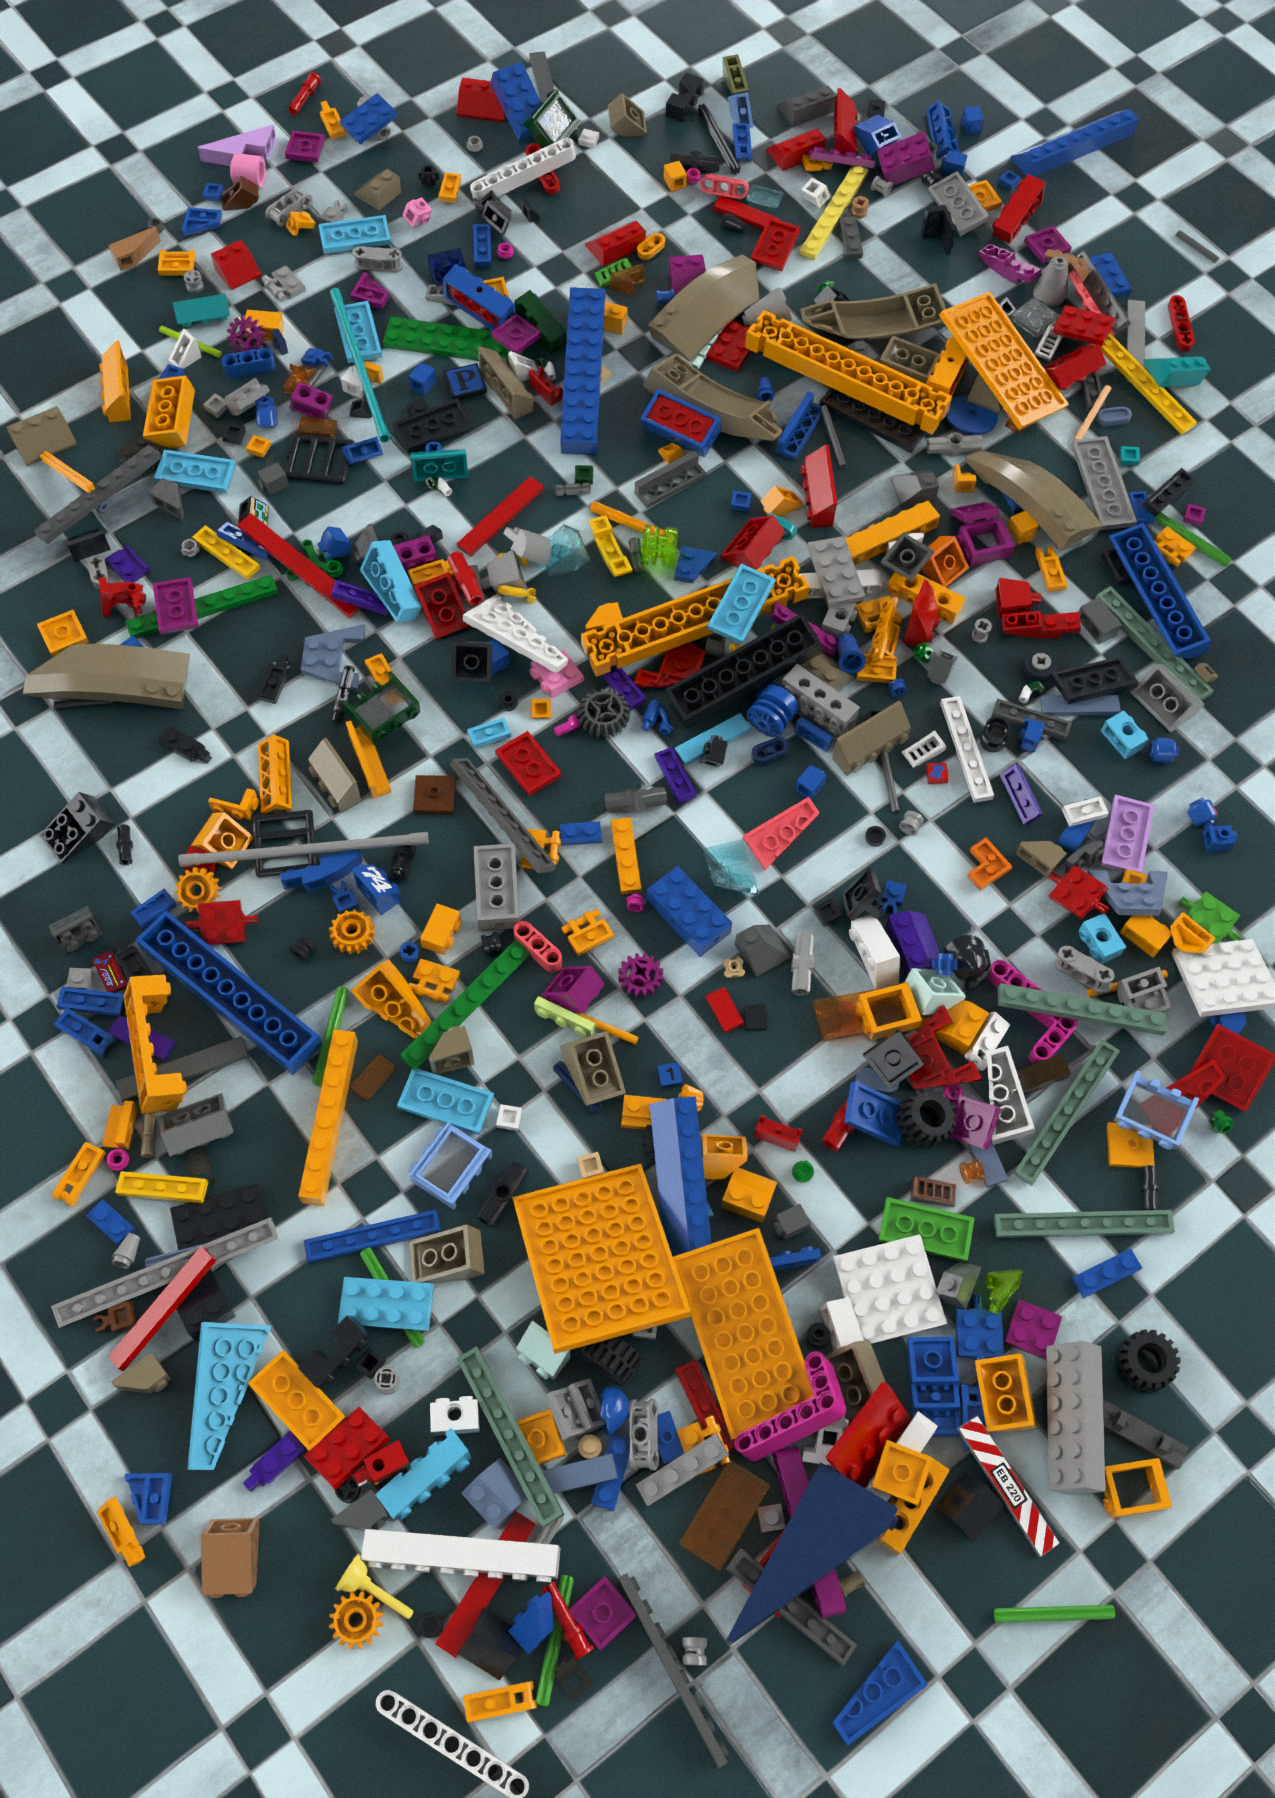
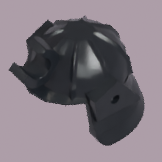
M963 935L952 940L943 951L945 954H953V960H958L957 970H953L952 973L958 979L965 981V991L978 988L977 978L982 977L983 973L991 967L989 952L985 950L983 941L973 935Z

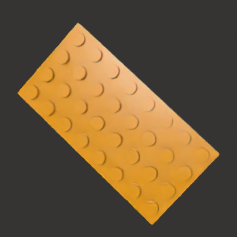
M990 291L945 309L939 314L1018 430L1055 414L1069 405Z
M757 1228L674 1256L673 1260L691 1310V1318L731 1440L735 1439L741 1432L814 1397L805 1368V1361L760 1229Z

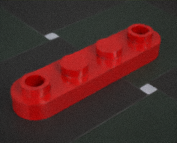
M538 144L528 145L525 148L526 156L541 150V146ZM554 170L538 177L541 186L547 194H555L560 190V182Z

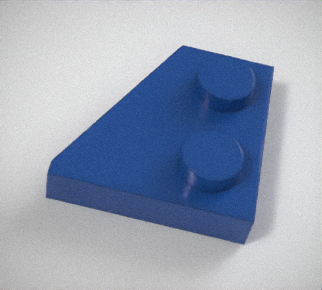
M188 207L181 230L182 236L219 228L222 211Z
M681 546L674 580L694 583L698 575L707 569V565L716 559L717 552Z
M125 1473L124 1478L129 1483L132 1494L130 1496L133 1504L136 1506L139 1524L166 1525L172 1474Z

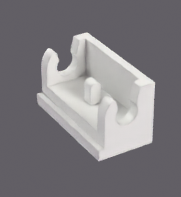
M849 1297L826 1302L820 1308L824 1324L830 1331V1343L833 1352L853 1342L864 1341Z

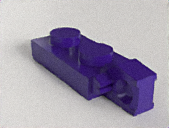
M289 1431L249 1470L252 1474L243 1482L244 1486L252 1492L259 1484L263 1487L271 1484L306 1449Z

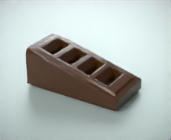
M913 1176L911 1180L910 1201L955 1207L956 1184ZM920 1186H924L923 1194L919 1193ZM928 1187H932V1196L928 1195ZM937 1188H941L940 1198L936 1197ZM945 1189H949V1200L945 1199Z

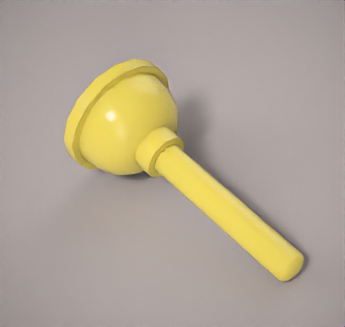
M357 1554L335 1589L337 1591L341 1589L345 1592H354L357 1589L364 1592L365 1590L405 1618H411L413 1615L411 1608L371 1582V1578L367 1576V1566L360 1559L361 1555Z

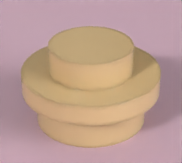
M592 1434L583 1436L578 1443V1451L586 1459L596 1458L602 1449L600 1439Z

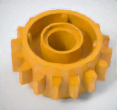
M193 868V872L185 870L186 875H179L180 881L175 883L177 890L174 891V894H178L179 897L177 902L183 903L182 908L189 907V912H194L195 910L198 912L199 903L216 902V898L221 897L218 894V890L222 889L217 885L219 879H214V873H207L205 868H202L200 872L198 868ZM196 885H200L202 888L199 896L194 893Z
M356 909L350 912L345 910V913L338 914V918L331 921L333 927H329L331 934L329 936L331 941H334V947H339L341 953L346 951L349 955L354 952L359 954L363 949L367 950L368 944L373 943L371 937L376 935L374 923H371V917H365L363 911L359 913L356 912ZM351 930H357L354 934H348Z
M362 1591L359 1597H356L354 1592H350V1598L346 1599L342 1596V1603L340 1605L334 1604L336 1612L329 1616L334 1619V1623L330 1624L329 1628L336 1630L333 1634L334 1639L341 1638L339 1645L344 1646L346 1642H349V1649L353 1650L355 1644L358 1645L359 1649H363V1643L367 1642L369 1645H372L371 1638L373 1636H380L377 1629L384 1626L383 1623L379 1622V1618L383 1617L384 1613L377 1611L381 1606L379 1602L372 1604L374 1599L372 1595L365 1599V1593ZM360 1613L363 1616V1622L359 1627L353 1628L351 1626V1618L354 1614Z

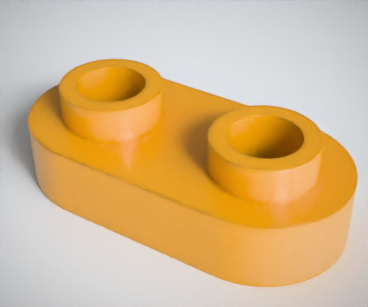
M660 233L651 234L637 246V256L643 260L651 259L665 247V237Z

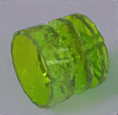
M646 525L641 544L643 565H648L649 557H653L652 565L655 566L659 557L662 558V565L664 567H675L678 527L666 526L664 534L660 535L658 526H655V532L651 534V525Z

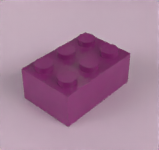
M925 131L877 150L885 181H890L893 185L935 169Z

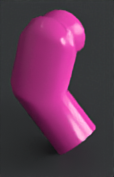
M571 715L568 718V722L554 727L556 735L561 736L580 726L578 716Z

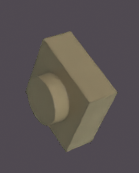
M1199 663L1194 668L1197 674L1207 683L1214 682L1219 677L1207 663Z

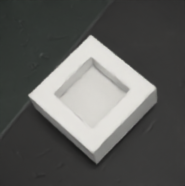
M583 129L579 137V145L594 149L599 139V132Z
M500 1104L496 1127L518 1131L522 1108Z

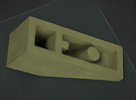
M739 55L723 57L722 72L733 95L749 93Z

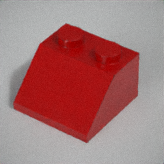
M241 240L211 253L215 271L231 290L261 277V273L249 249Z

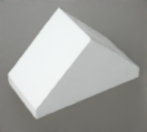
M186 329L182 330L168 359L176 367L184 369L201 358L197 339Z
M511 351L508 353L509 368L514 370L519 381L528 380L529 371L532 369L536 374L539 372L534 360Z

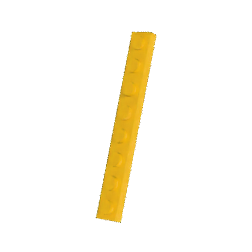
M1109 333L1104 345L1100 346L1103 355L1181 435L1194 428L1197 421L1163 387H1159L1153 376Z

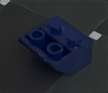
M461 248L427 255L428 270L431 280L436 287L443 285V278L455 264L467 269Z

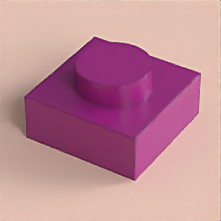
M1188 503L1182 522L1201 527L1206 508Z

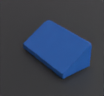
M378 436L341 448L350 464L383 455Z

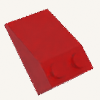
M449 572L414 585L413 589L422 605L421 610L436 639L471 626L463 621L466 611Z
M924 579L912 609L904 638L905 643L913 646L923 642L932 643L935 632H932L933 628L937 629L941 619L938 617L940 609L928 580Z

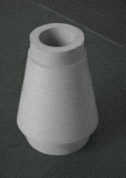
M132 1233L127 1234L112 1255V1263L115 1266L129 1269L130 1265L134 1264L140 1237Z

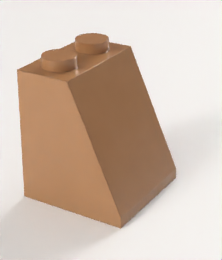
M259 1518L210 1520L201 1534L202 1595H210L211 1598H219L225 1594L244 1597L253 1592L257 1581Z

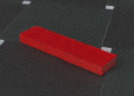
M720 196L713 206L714 211L721 214L731 213L746 224L761 230L764 229L769 217L780 220L777 217L725 196Z
M696 1359L676 1368L674 1371L698 1421L701 1423L702 1429L708 1428L705 1418L714 1416L716 1424H719L721 1428L720 1435L724 1445H727L728 1450L735 1448V1440H731L725 1419Z

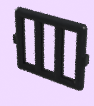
M295 434L291 450L287 452L288 462L285 474L287 478L344 484L349 466L352 467V464L348 462L344 455L340 476L329 475L336 445L346 446L355 442L352 439ZM300 442H310L304 472L293 471ZM318 443L329 444L322 474L311 473Z
M278 810L276 814L259 815L252 818L254 849L262 848V841L307 836V844L315 843L314 820L311 810L293 812ZM305 818L306 828L261 833V823ZM308 854V864L267 869L263 867V859L267 858L255 859V873L259 878L277 876L280 873H285L287 870H299L309 865L317 866L316 854Z

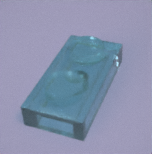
M752 184L747 194V200L778 209L784 192Z

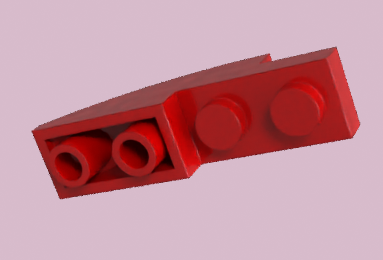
M1041 611L1002 614L1003 632L1028 638H1061V633L1081 632L1079 612L1041 615Z

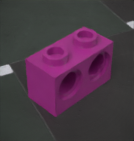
M299 382L291 396L290 409L324 423L332 407L333 396L325 391H320L308 384Z
M429 535L393 545L406 573H408L409 569L437 561L436 551Z

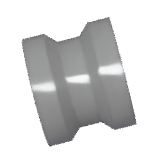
M190 270L184 274L186 288L191 293H198L204 287L201 274L198 271Z
M907 811L904 815V820L899 824V828L908 835H917L918 827L922 825L924 819L915 811Z

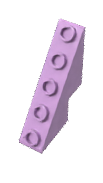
M274 125L199 146L200 159L203 162L230 166L235 153L262 156L264 160H268L276 141Z

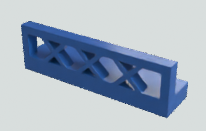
M938 100L926 110L932 142L938 147L936 157L941 159L949 150L960 152L951 110Z
M809 391L806 393L779 437L776 453L793 460L797 459L823 416L820 409L822 406L813 402L814 393ZM810 409H814L816 411H819V413L811 415L809 411ZM810 421L811 426L803 428L802 423ZM802 433L804 438L796 440L794 435ZM795 446L796 451L793 453L786 450V448Z

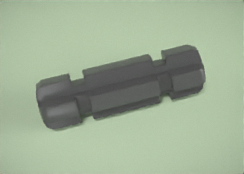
M590 483L555 486L556 496H563V494L578 495L581 494L580 492L589 494L591 492Z

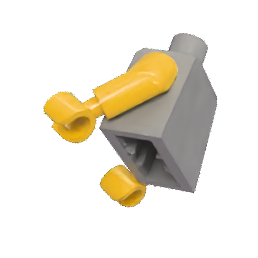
M511 550L507 553H500L487 565L489 576L480 579L483 589L492 587L499 595L519 598L525 596L526 601L529 603L536 601V590L534 588H529L525 591L527 586L522 566L528 564V559L520 557Z

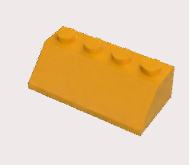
M115 341L102 355V363L99 364L101 374L103 375V377H100L101 386L104 388V391H101L103 402H105L102 405L104 416L108 417L109 423L131 420L128 366L120 342Z
M186 375L152 381L143 432L144 439L167 448L186 446L195 389Z

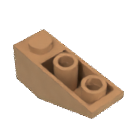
M155 226L108 246L114 262L120 271L137 265L161 241Z

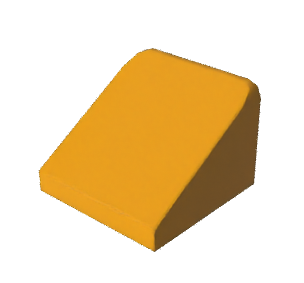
M674 443L658 450L667 464L684 456L682 447Z
M531 699L532 719L551 718L550 699Z

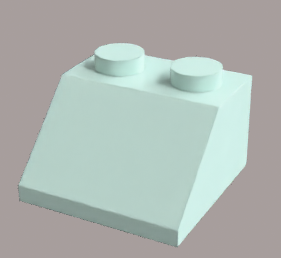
M912 968L904 983L908 982L918 1011L922 1015H934L942 1005H945L948 1010L965 999V994L949 975H936L937 969Z
M534 1321L530 1323L516 1348L519 1354L518 1359L527 1366L531 1363L537 1368L536 1372L546 1380L550 1378L554 1381L570 1360V1350L554 1354L549 1333Z

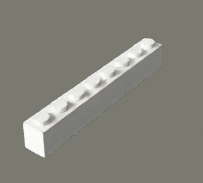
M365 1529L361 1560L367 1563V1567L381 1569L382 1564L391 1565V1569L406 1571V1566L416 1567V1572L430 1573L431 1568L440 1569L439 1573L454 1575V1571H464L463 1575L478 1577V1573H488V1578L502 1579L503 1575H512V1580L527 1581V1577H537L536 1582L551 1583V1579H558L561 1548L559 1545Z

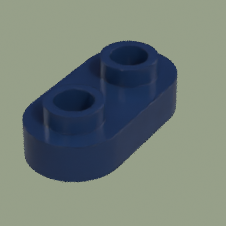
M776 737L757 744L752 749L751 759L758 765H764L787 755L789 743L782 737Z

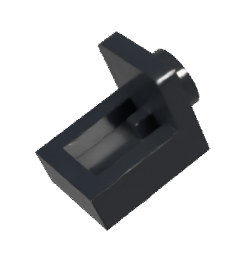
M492 190L480 202L476 197L473 199L477 204L475 208L480 214L483 212L486 201H501Z

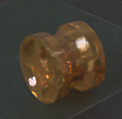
M978 1158L972 1159L970 1163L962 1162L959 1164L962 1179L966 1184H970L976 1179L980 1181L985 1178L983 1166Z

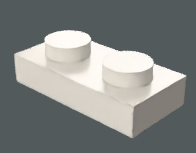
M1101 796L1066 805L1062 808L1069 827L1102 819L1109 814Z

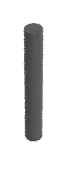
M1181 230L1176 233V237L1212 262H1218L1220 257Z

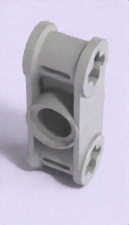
M295 187L278 201L269 205L265 215L268 219L276 221L278 226H284L290 212H302L310 207L312 196L303 193L299 187Z
M357 246L352 251L355 258L354 266L358 270L400 272L403 269L401 261L402 252L399 249Z
M1063 946L1058 951L1055 966L1060 972L1067 974L1097 993L1105 994L1110 991L1111 982L1115 977L1113 970L1071 946Z
M632 1399L629 1403V1464L633 1471H637L639 1468L657 1470L659 1465L658 1404L656 1399H649V1401ZM643 1429L647 1432L644 1441L641 1438V1431Z

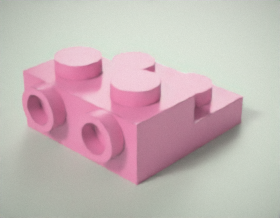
M564 650L560 652L568 659L567 666L557 673L548 670L539 663L531 662V676L540 682L542 691L545 694L548 693L551 698L584 681V676Z

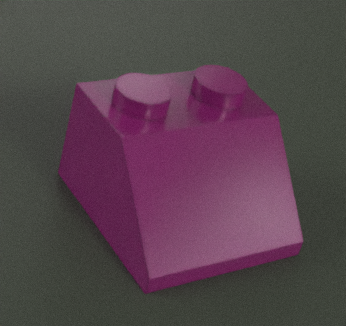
M703 254L669 257L668 274L671 289H674V297L694 279L706 272Z
M592 965L563 967L541 994V997L568 1011L580 1014L588 1009V1005L598 996L604 983Z

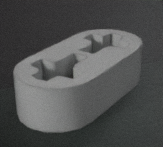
M91 556L87 561L90 578L94 587L99 589L98 576L101 575L102 578L107 577V583H110L108 569L102 556Z

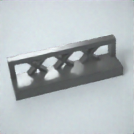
M694 450L636 481L634 494L646 508H649L703 479L707 473L698 464V453ZM696 469L699 474L689 475L688 473L689 471ZM676 478L685 479L682 483H674ZM661 486L670 487L667 491H659ZM646 494L655 495L654 498H652L649 501H647V499L644 497Z

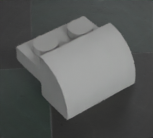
M254 378L225 396L227 408L231 415L238 416L254 406L255 400L266 396L265 394L270 392L267 385L259 384L258 380Z
M506 527L503 534L514 542L511 549L522 558L548 565L552 547L547 537L517 527L514 529Z
M1160 967L1122 979L1117 984L1120 1004L1124 1002L1125 1006L1156 1012L1172 1008L1164 987H1167Z
M591 1379L572 1383L566 1388L555 1390L545 1395L563 1440L584 1436L607 1424L601 1418L602 1406Z

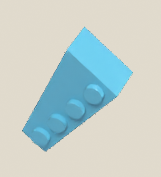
M391 541L371 542L360 568L361 573L378 594L380 600L397 623L415 621L422 605Z
M452 1428L444 1433L447 1438L443 1442L435 1441L428 1448L426 1457L416 1458L407 1467L408 1472L405 1475L403 1472L399 1473L375 1494L394 1521L398 1518L402 1520L412 1512L410 1509L417 1502L419 1504L424 1503L430 1498V1492L437 1486L442 1488L451 1480L450 1475L456 1470L460 1473L470 1464V1453Z

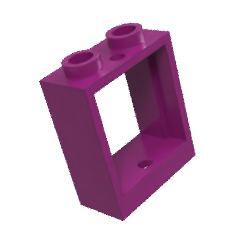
M1002 517L960 526L958 535H956L957 542L961 546L963 555L970 567L1010 558L1015 548ZM992 532L998 546L976 551L970 537Z

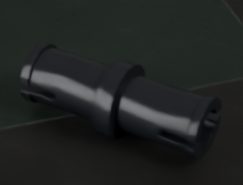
M126 824L117 826L118 841L116 842V847L119 850V864L123 866L133 862L131 829Z
M1145 1165L1142 1166L1143 1185L1141 1186L1144 1201L1143 1210H1158L1157 1192H1159V1186L1157 1185L1156 1176L1157 1167Z

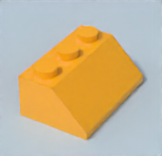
M1020 1353L975 1360L987 1431L1019 1432L1038 1429L1024 1356Z

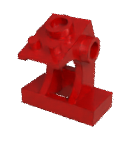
M107 577L99 578L103 617L111 616L110 610L116 604H127L133 609L135 618L138 616V613L142 614L143 609L140 608L146 602L143 585L134 582L107 583Z

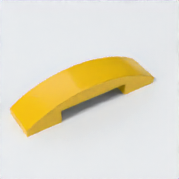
M604 515L590 519L589 525L594 540L611 574L617 577L632 572V567L627 557L623 556L612 533V526L607 516Z

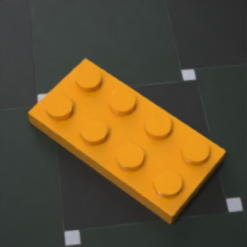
M282 1350L248 1384L310 1451L346 1417L319 1388H316L298 1369L299 1366Z

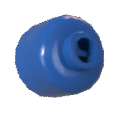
M1157 737L1154 741L1150 742L1148 756L1151 757L1153 762L1170 764L1174 758H1178L1179 747L1176 746L1174 739Z
M1200 798L1189 804L1190 808L1187 810V814L1194 826H1203L1205 829L1208 825L1215 824L1214 819L1217 818L1218 812L1211 800Z

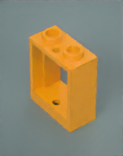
M908 982L860 994L857 1003H855L857 1014L861 1015L864 1021L862 1022L864 1033L869 1035L870 1041L887 1037L897 1029L901 1033L918 1029L922 1022ZM898 995L906 1019L877 1027L868 1003Z
M1159 1458L1105 1466V1498L1103 1503L1105 1511L1110 1514L1111 1519L1163 1511L1172 1507ZM1145 1468L1154 1504L1121 1509L1112 1473Z

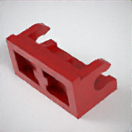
M540 366L538 367L539 372L537 374L533 369L529 371V385L550 406L563 400V389L560 386L557 388L544 375V370Z
M761 1114L754 1137L795 1152L803 1129L798 1128L797 1130L767 1119L765 1115Z

